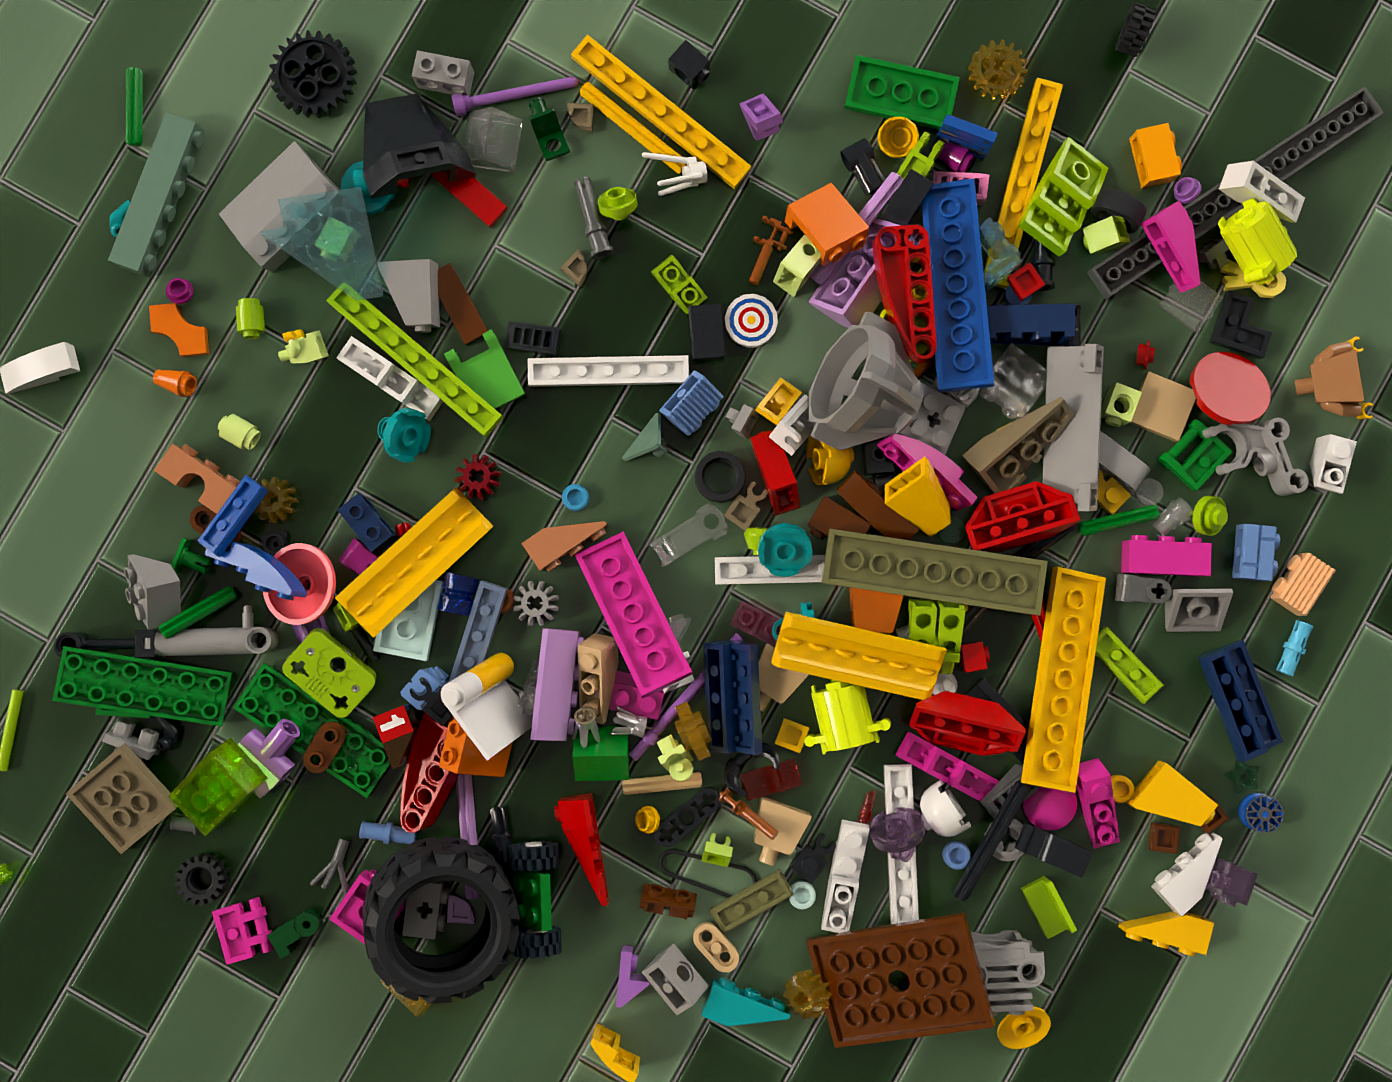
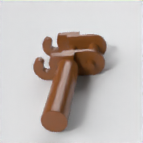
M762 216L761 220L774 226L771 237L768 240H760L757 236L753 238L754 242L763 245L749 279V282L755 285H759L773 251L772 247H777L779 251L781 249L786 250L787 247L784 245L788 234H793L789 226H781V221L773 218L767 219V216ZM777 230L783 232L779 242L774 240Z
M727 788L724 792H720V802H728L733 806L732 811L744 817L771 840L777 837L779 831L751 810L750 805L741 800L737 802L731 798L733 792Z

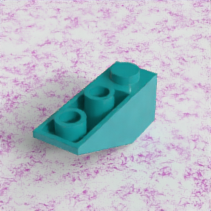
M720 978V980L712 979L701 1008L702 1017L725 1026L787 1020L791 1016L789 1008L786 1007L787 1004L777 998L765 999L760 997V992L752 988L743 990L735 987L736 984L726 978Z

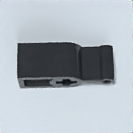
M1024 823L1014 847L1021 852L1083 878L1093 852L1027 823Z

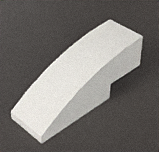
M66 342L31 352L0 367V374L6 394L58 381L61 376L80 371L75 348Z

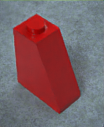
M773 430L762 431L750 438L773 512L777 516L800 508L797 482L784 449L769 438Z

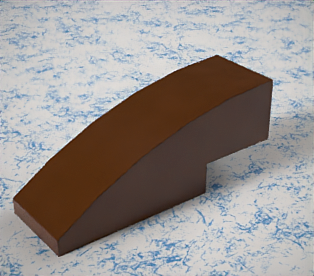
M854 471L837 488V492L885 537L910 540L919 531L918 527L885 504V492L857 471Z

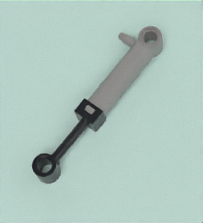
M245 605L242 613V627L184 629L168 639L162 635L160 630H135V638L90 639L83 632H65L55 639L54 651L57 656L61 657L63 646L70 647V642L74 639L76 648L88 650L135 649V657L264 654L276 649L279 643V636L271 627H254L252 606ZM261 633L266 636L267 640L264 647H260L257 643V637Z

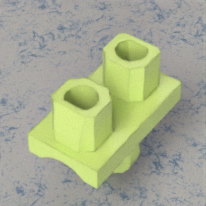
M672 735L658 741L657 744L663 755L657 758L660 764L670 772L672 778L679 782H684L691 778L693 774L691 761H693L690 752L682 744L679 745Z

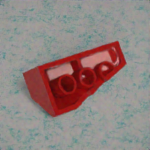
M587 793L560 798L558 805L554 806L556 821L561 822L562 829L601 905L607 906L609 895L593 794Z

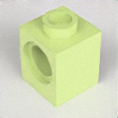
M1119 383L1109 386L1101 407V418L1105 419L1106 424L1114 427L1130 423L1142 392ZM1115 400L1120 401L1123 404V413H1119L1115 410Z

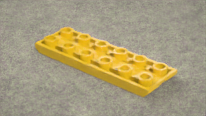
M456 487L341 591L335 599L374 638L483 537L493 525Z
M785 612L771 663L783 669L924 700L932 695L947 649Z

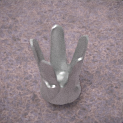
M616 707L621 712H617V717H614L613 721L626 727H615L611 734H633L643 738L645 729H653L646 726L647 717L636 716L620 707Z
M581 708L574 714L576 725L572 739L576 738L579 728L580 743L583 748L587 746L588 730H591L595 741L600 742L599 728L595 721L596 713L591 708Z

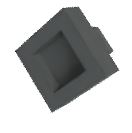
M1212 239L1196 250L1198 263H1207L1211 270L1216 267L1220 270L1229 262L1225 252L1229 250V247L1225 240Z

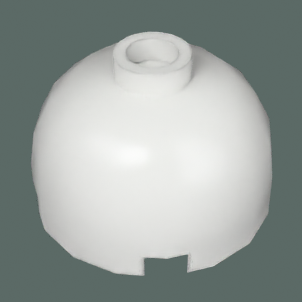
M939 780L923 793L920 801V808L923 814L919 816V819L927 831L933 829L941 836H956L971 828L970 822L964 824L962 819L966 814L949 789L943 791L940 786L945 783Z

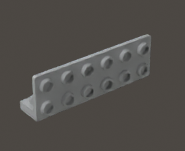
M1098 344L1049 347L1047 354L1046 404L1062 397L1074 416L1055 441L1048 442L1044 447L1043 484L1072 494L1078 511H1097L1104 346Z

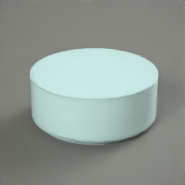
M805 880L794 882L790 886L794 892V895L789 897L791 904L798 909L811 907L816 899L814 887Z

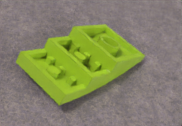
M1068 137L1061 145L1040 180L1018 226L1060 257L1067 251L1073 233L1081 228L1087 210L1095 204L1109 168Z

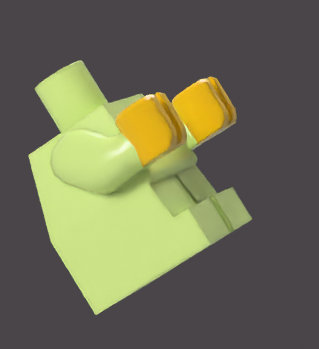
M301 329L282 334L284 341L289 342L285 346L286 350L278 352L282 362L290 360L291 363H308L329 356L320 330L306 334L307 338H305L304 332Z

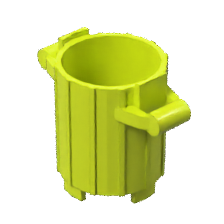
M1254 197L1242 202L1244 208L1227 220L1221 217L1218 226L1220 227V234L1244 273L1245 282L1247 284L1256 282L1257 285L1273 281L1274 275L1290 266L1297 257V250L1287 234L1286 227L1282 225L1271 203L1267 201L1257 203Z
M831 680V683L825 684V689L816 691L815 685L811 686L813 692L811 693L821 733L809 734L804 740L806 746L811 747L814 744L820 743L822 753L826 754L827 751L848 749L873 741L879 743L878 730L886 731L890 728L891 720L889 718L873 722L865 687Z

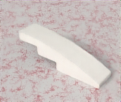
M352 336L337 356L338 360L409 408L424 413L426 416L424 418L428 421L432 419L443 403L441 399L419 381Z

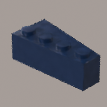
M1075 303L1038 305L991 304L987 306L991 345L1062 346L1075 336Z

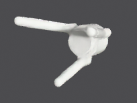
M642 153L644 158L687 164V166L682 167L683 176L658 181V186L681 183L659 191V196L707 182L705 162H697L696 157L686 158L657 153Z

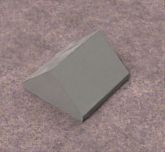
M1172 589L1171 597L1165 602L1166 631H1221L1233 590Z

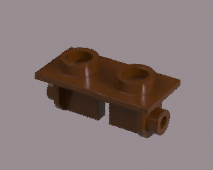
M644 883L639 908H643L644 912L663 915L664 906L670 907L668 916L687 920V917L693 918L697 893H692L685 889L677 890L658 884L650 885Z

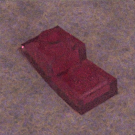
M741 601L730 625L773 647L776 646V641L772 635V628L779 619ZM781 625L776 630L777 635H779Z

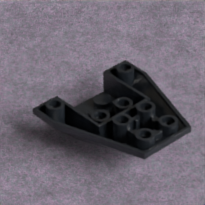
M417 93L365 103L363 178L371 199L396 194L397 180L440 171H446L449 182L476 176L467 151Z

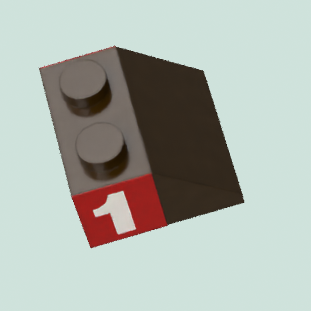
M410 703L373 717L392 769L407 763L412 743L424 716L423 710L416 709Z

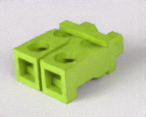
M909 599L907 639L946 648L947 651L939 673L952 674L955 662L960 660L959 653L966 611L964 605L937 601L935 605L934 600Z

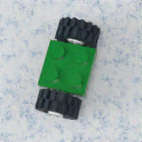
M525 841L509 845L510 869L515 870L513 889L520 915L518 924L526 926L525 928H519L516 948L512 955L517 958L530 957V959L558 955L562 952L561 928L552 926L550 874L540 871L541 869L547 870L559 866L558 843L553 841Z

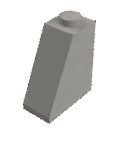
M430 259L378 262L380 273L405 325L414 328L417 333H429L431 328H440L438 263Z

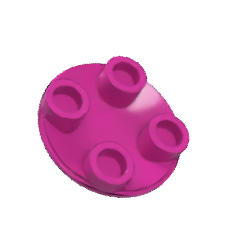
M1040 787L1023 802L1022 809L1029 821L1036 827L1044 830H1057L1066 826L1073 819L1077 809V797L1072 792Z

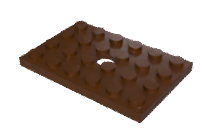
M965 912L810 937L806 941L835 1048L994 1028L996 1024ZM900 970L906 973L910 980L909 988L899 990L897 986L892 985L890 982L891 972Z

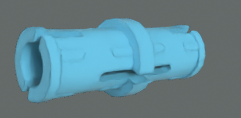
M1295 621L1288 642H1284L1283 647L1285 649L1276 671L1294 676L1301 656L1306 653L1304 648L1314 626L1302 621Z

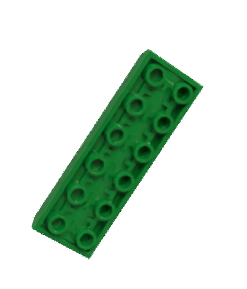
M63 646L52 701L222 727L233 673Z
M267 663L262 664L233 707L269 733L281 719L294 722L299 727L300 735L290 747L303 756L323 724L332 721L343 724L347 730L346 742L330 768L326 771L366 798L369 797L390 765L380 738L347 716L343 718L336 717L285 674ZM333 731L327 733V738L331 741L335 739ZM316 754L313 756L315 764H320L321 762L320 756Z

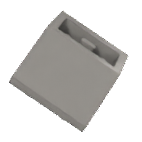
M134 554L127 555L128 567L124 568L125 577L129 583V588L125 589L129 604H134L137 619L139 621L143 620L148 630L158 628L164 622L181 613L180 580L172 566L168 563Z

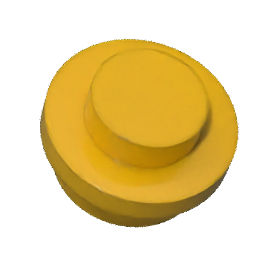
M644 806L636 813L635 823L640 831L647 834L654 833L659 827L660 817L653 806Z

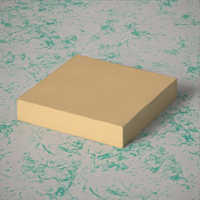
M1147 372L1139 388L1142 394L1130 424L1177 442L1180 440L1196 399L1193 389L1152 372Z

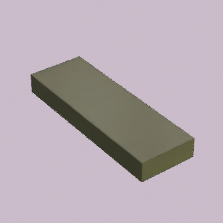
M779 869L714 905L709 911L722 933L725 934L793 896L794 892Z

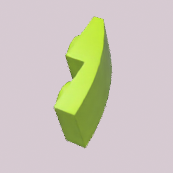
M670 255L651 271L685 314L689 313V306L699 305L708 298L673 255Z

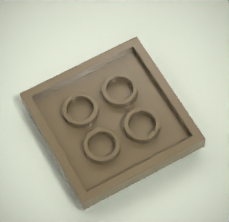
M126 743L116 749L66 793L120 854L181 805Z

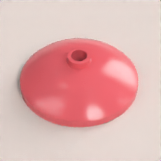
M303 543L288 545L279 550L274 557L282 562L298 578L307 591L306 598L294 596L293 600L283 599L277 596L278 591L272 590L271 593L263 592L267 607L276 618L288 624L304 625L320 618L329 608L335 594L336 576L330 559L319 548Z

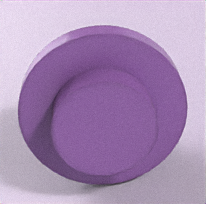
M1191 177L1180 179L1174 186V197L1182 204L1194 201L1201 192V184L1198 180Z

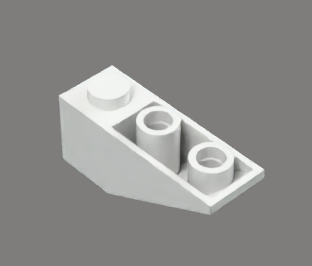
M1211 832L1198 837L1195 841V846L1189 852L1180 854L1175 859L1176 864L1169 870H1164L1155 878V883L1151 886L1164 902L1180 916H1183L1203 897L1222 842V838L1217 834Z

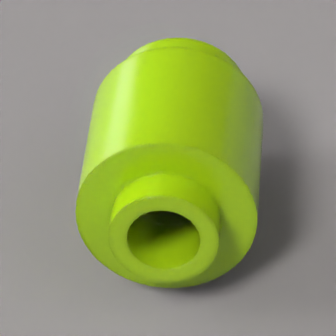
M243 298L238 300V306H236L237 333L243 335L244 339H258L260 334L265 333L264 309L260 305L259 299Z

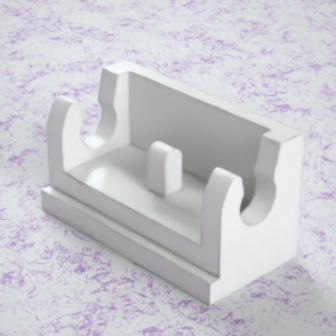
M804 395L769 436L791 456L808 438L815 424L809 422V397L807 395Z

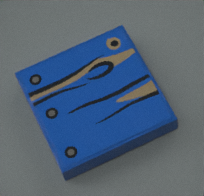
M948 114L937 133L935 142L941 140L945 143L969 148L970 152L975 154V157L984 160L995 142L997 132Z

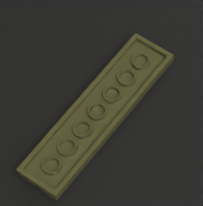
M829 529L821 583L1040 616L1048 561Z

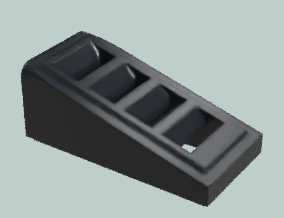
M509 321L504 348L557 357L562 331L556 327ZM515 329L520 330L518 343H513ZM526 331H530L528 345L524 344ZM536 333H541L538 346H534ZM546 334L551 335L549 347H544Z

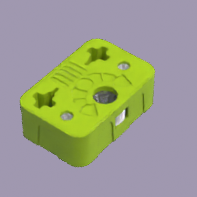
M314 628L287 657L282 666L283 673L290 680L339 718L348 716L369 693L376 681V672L323 628ZM333 658H343L345 660L343 663L344 667L341 665L338 667L334 666L335 660ZM303 661L305 663L303 668L301 667L299 670L294 668L296 663ZM343 696H346V697H347L346 703H345V702H342L341 704H338V703H337L338 697H339V698H342Z

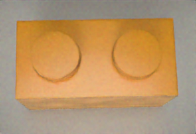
M1169 123L1138 129L1129 138L1141 189L1171 183L1181 175L1182 163L1180 157L1176 156L1174 148L1176 139L1174 132L1170 131Z

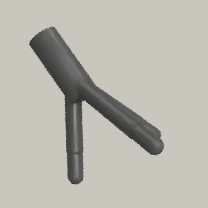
M339 838L332 861L310 882L311 886H315L326 875L321 886L322 889H326L336 868H338L345 897L349 888L343 860L350 841Z

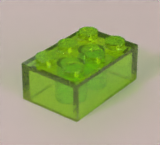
M230 738L209 752L172 791L169 797L201 833L207 836L224 823L268 777L237 743Z

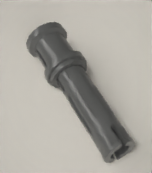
M583 177L585 188L582 187L581 180L578 178L574 181V185L587 225L584 234L586 238H589L591 244V258H606L614 253V249L609 245L606 234L608 227L601 222L590 177Z

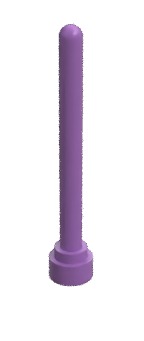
M572 76L472 97L459 93L452 95V101L456 116L467 115V112L472 111L471 108L573 88L578 85V79Z

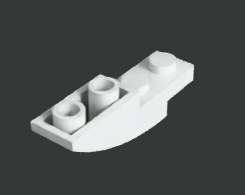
M842 820L829 874L821 930L841 933L847 932L850 929L859 888L860 871L870 830L868 824Z

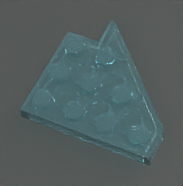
M362 187L278 199L284 227L261 231L263 237L355 300L384 296Z

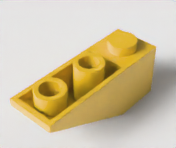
M1171 911L1120 922L1118 927L1125 931L1126 937L1141 942L1143 938L1153 940V945L1169 949V945L1179 947V952L1195 957L1196 953L1207 954L1214 922L1192 913L1186 912L1183 916H1180L1176 912Z

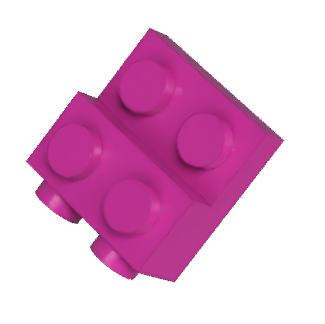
M365 869L358 876L329 919L364 944L363 903L365 902L367 888L376 872L373 869L370 872ZM407 898L400 906L395 922L406 907Z

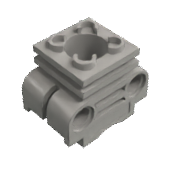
M1003 930L996 934L971 932L993 1015L996 1016L997 1012L1023 1015L1025 1011L1033 1010V1004L1029 1001V999H1033L1032 992L1028 988L1036 987L1044 980V952H1037L1032 946V941L1023 939L1018 930Z

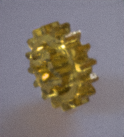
M1001 39L999 45L990 40L988 48L982 44L978 50L979 53L975 52L973 54V62L968 67V70L973 71L969 80H976L974 90L980 87L983 89L981 96L984 97L987 93H991L992 100H995L997 94H1000L1002 99H1006L1008 91L1014 95L1018 90L1017 87H1021L1024 83L1023 77L1026 76L1028 70L1022 67L1027 63V59L1019 58L1023 51L1020 49L1015 52L1013 50V42L1007 47L1005 46L1004 39ZM982 62L984 63L983 67L985 68V73L983 74L981 71ZM1012 66H1014L1015 74L1011 71Z
M688 701L675 706L680 720L675 721V725L686 751L693 749L699 761L711 756L706 743L712 739L700 711L693 713Z

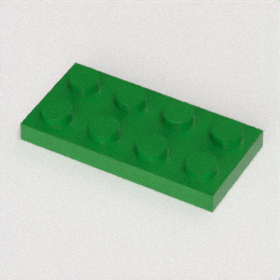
M856 55L844 109L886 119L905 117L915 125L939 130L946 115H952L960 77Z

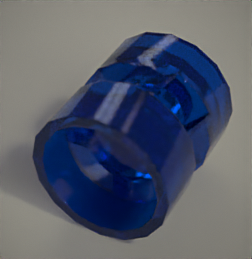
M445 572L442 582L445 592L439 594L436 609L469 616L474 603L471 596L477 592L479 579Z

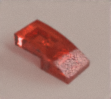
M794 758L781 761L779 770H776L774 765L770 764L739 774L742 788L748 794L745 797L746 801L802 785Z

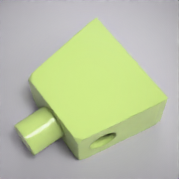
M803 235L780 263L773 280L775 284L793 297H795L811 276V273L819 265L821 257L818 249L806 235Z

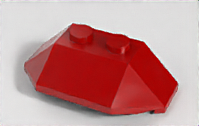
M1035 481L983 497L971 519L966 524L965 529L972 550L1002 552L1053 537L1077 524L1081 519L1072 494Z
M949 691L940 692L916 703L909 725L911 728L916 729L931 744L982 756L1001 754L1006 751L1018 752L1026 733V729L999 703Z

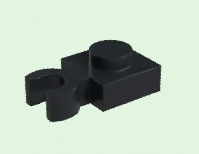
M421 677L419 680L425 686L424 691L416 692L411 688L409 690L410 694L415 700H424L420 706L421 709L443 726L452 714L441 699L442 687L439 685L433 691L429 681Z
M822 832L816 836L814 848L812 849L806 844L789 865L790 868L810 884L814 882L828 864V861L823 856L832 853L836 848V844L833 841L828 847L821 846V841L825 837Z

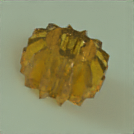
M272 477L270 482L266 479L261 480V485L268 492L253 512H260L259 518L261 520L268 518L271 523H276L278 518L282 521L287 520L286 512L291 514L295 512L294 508L290 507L291 503H298V499L291 497L296 492L295 488H288L289 482L287 480L280 482L277 477ZM278 497V502L270 503L271 498Z
M811 969L805 972H796L786 982L785 987L787 990L783 994L784 997L789 999L786 1006L794 1008V1015L801 1013L803 1020L810 1017L813 1019L819 1017L830 1004L828 999H830L832 994L825 989L828 983H822L820 980L821 974L814 976Z

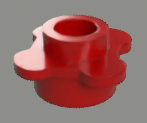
M1147 340V344H1138L1136 365L1144 366L1145 370H1147L1148 363L1153 364L1155 347H1150V341Z

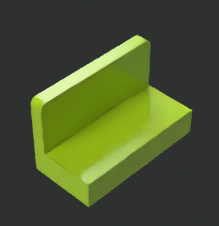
M1042 876L1020 888L1047 939L1067 929L1071 933L1077 931L1051 880Z

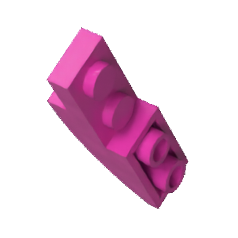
M892 434L877 444L885 456L891 459L903 471L924 456L929 459L950 507L956 511L972 505L977 499V496L959 479L964 471L933 447L919 440L898 434Z

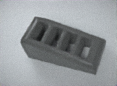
M1015 764L980 801L993 819H995L1000 810L993 802L997 799L1002 807L1006 800L1002 794L1006 793L1008 796L1015 782L1021 780L1023 766ZM1028 784L1030 790L1024 801L1032 796L1040 786Z

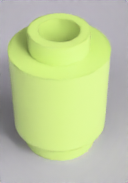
M235 414L224 416L218 424L219 436L241 449L252 450L261 437V432L257 430L255 425Z

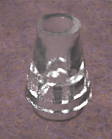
M1180 497L1175 501L1171 500L1161 516L1153 524V527L1162 536H1165L1170 531L1191 520L1190 516L1193 515L1194 510Z

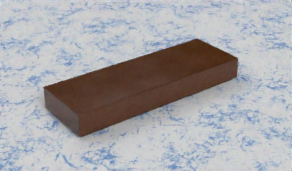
M448 263L439 268L438 296L464 344L468 346L482 338V334L487 332L488 329L452 264Z

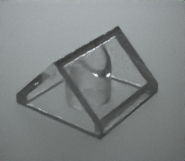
M494 107L470 112L464 149L468 153L472 166L514 172L522 119Z

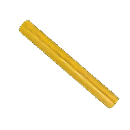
M586 82L581 87L580 95L594 104L598 110L649 151L657 154L682 157L590 82ZM663 161L679 174L682 172V167L687 166L684 163Z

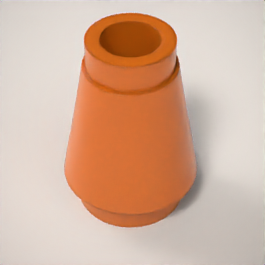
M158 369L153 375L155 385H159L180 397L191 396L196 390L197 379L189 371Z

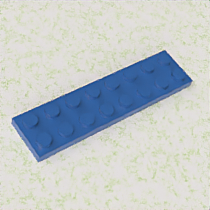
M975 179L937 183L933 185L923 200L922 212L924 228L929 235L937 344L935 360L938 392L994 387Z

